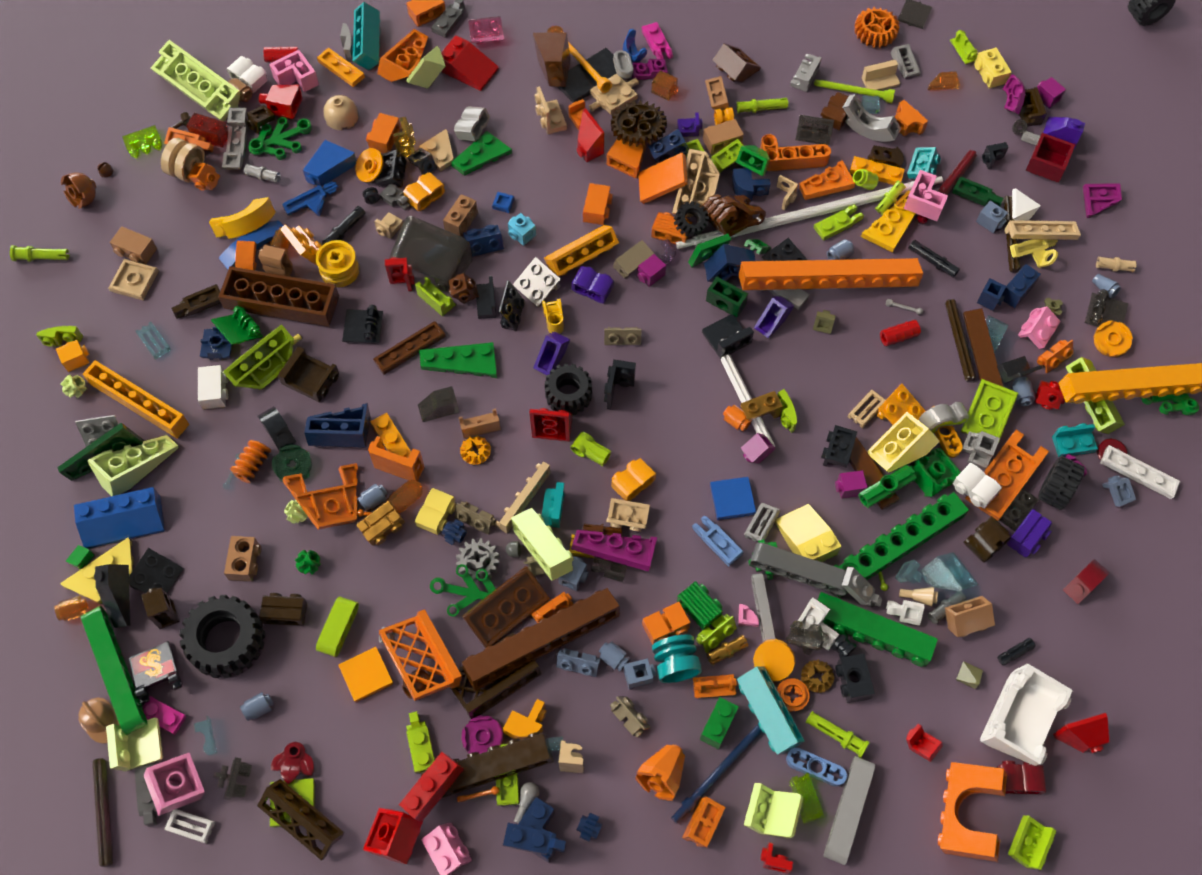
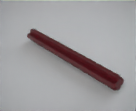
M969 150L937 192L945 195L949 194L959 178L963 176L976 159L977 154L975 150ZM921 215L917 216L919 223L925 224L929 219Z

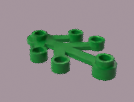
M280 117L277 120L274 132L270 124L262 125L258 138L252 139L249 143L250 153L253 155L267 153L275 155L278 160H283L286 157L285 150L269 146L278 145L290 148L293 153L301 152L300 142H292L285 139L300 133L304 135L309 134L312 130L310 121L305 118L300 119L297 122V127L281 133L282 130L288 127V121L285 117ZM272 134L271 138L265 140L267 136Z
M1188 393L1180 396L1171 394L1163 397L1150 396L1148 398H1141L1142 402L1146 405L1163 402L1159 406V411L1166 415L1170 412L1181 411L1184 415L1189 416L1197 413L1199 410V404L1196 400L1190 398ZM1167 401H1173V402H1175V403H1177V404H1171L1170 402H1167Z
M465 564L457 566L456 574L463 578L468 588L447 584L441 577H436L430 582V589L435 594H441L445 591L467 596L456 604L448 606L447 613L449 616H456L460 610L477 599L483 600L496 590L488 577L486 569H479L476 572V578L483 582L488 592L479 590ZM459 567H465V574L459 573ZM484 571L486 573L485 578H480L478 573ZM436 582L441 583V589H435L434 584ZM450 607H456L457 612L455 614H452L449 611Z

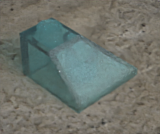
M954 552L937 556L920 570L924 580L932 587L963 591L978 585Z

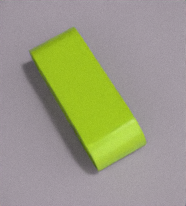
M340 596L336 599L317 641L316 651L333 657L339 655L358 612V602Z

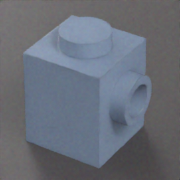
M990 201L982 209L976 222L994 234L998 228L1002 229L1006 224L1007 220L1005 218L1008 212Z
M574 557L572 562L573 571L559 577L558 581L560 585L578 591L581 582L585 583L589 572H587V564L582 559Z

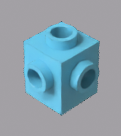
M520 213L516 217H512L508 222V234L513 240H517L524 246L536 236V225L533 224L529 217H525Z

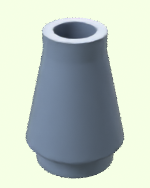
M1097 274L1092 280V283L1106 297L1114 298L1121 290L1118 282L1101 274Z

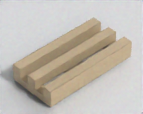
M871 390L848 414V418H852L853 422L859 423L860 427L863 428L878 412V408L885 402V399ZM872 396L875 397L858 416L855 415ZM879 400L880 403L870 412V414L864 420H862L861 418Z

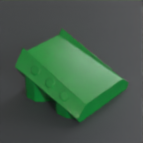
M941 448L932 450L928 455L917 459L913 464L909 465L915 471L917 477L915 482L924 492V496L932 497L952 485L961 473Z

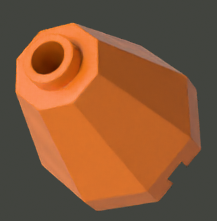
M675 744L664 746L640 766L635 779L645 791L650 793L652 789L657 792L655 797L673 801L679 789L685 760L683 750Z

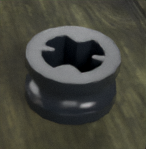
M369 187L362 193L367 204H374L380 200V195L375 187Z

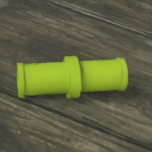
M897 180L890 191L884 194V198L875 207V210L883 215L893 203L897 202L898 196L906 186L903 183L900 184V181Z

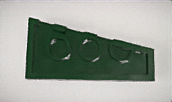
M120 423L58 466V471L73 481L93 471L88 464L89 459L107 450L112 449L115 452L124 449V446L131 445V447L141 445L145 440L123 423Z

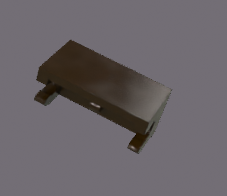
M1037 87L1025 89L1024 103L1019 112L1023 126L1042 125L1047 113Z

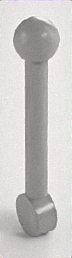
M887 299L885 303L888 307L896 306L914 311L918 315L923 313L922 308L916 309L893 302L892 299Z

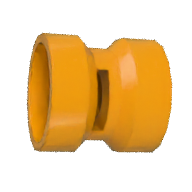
M732 107L725 110H714L715 125L734 120Z

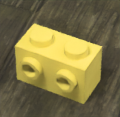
M993 48L978 53L974 65L988 88L1006 84L1012 72L998 49Z

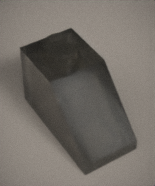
M452 386L433 391L418 404L422 422L459 413Z

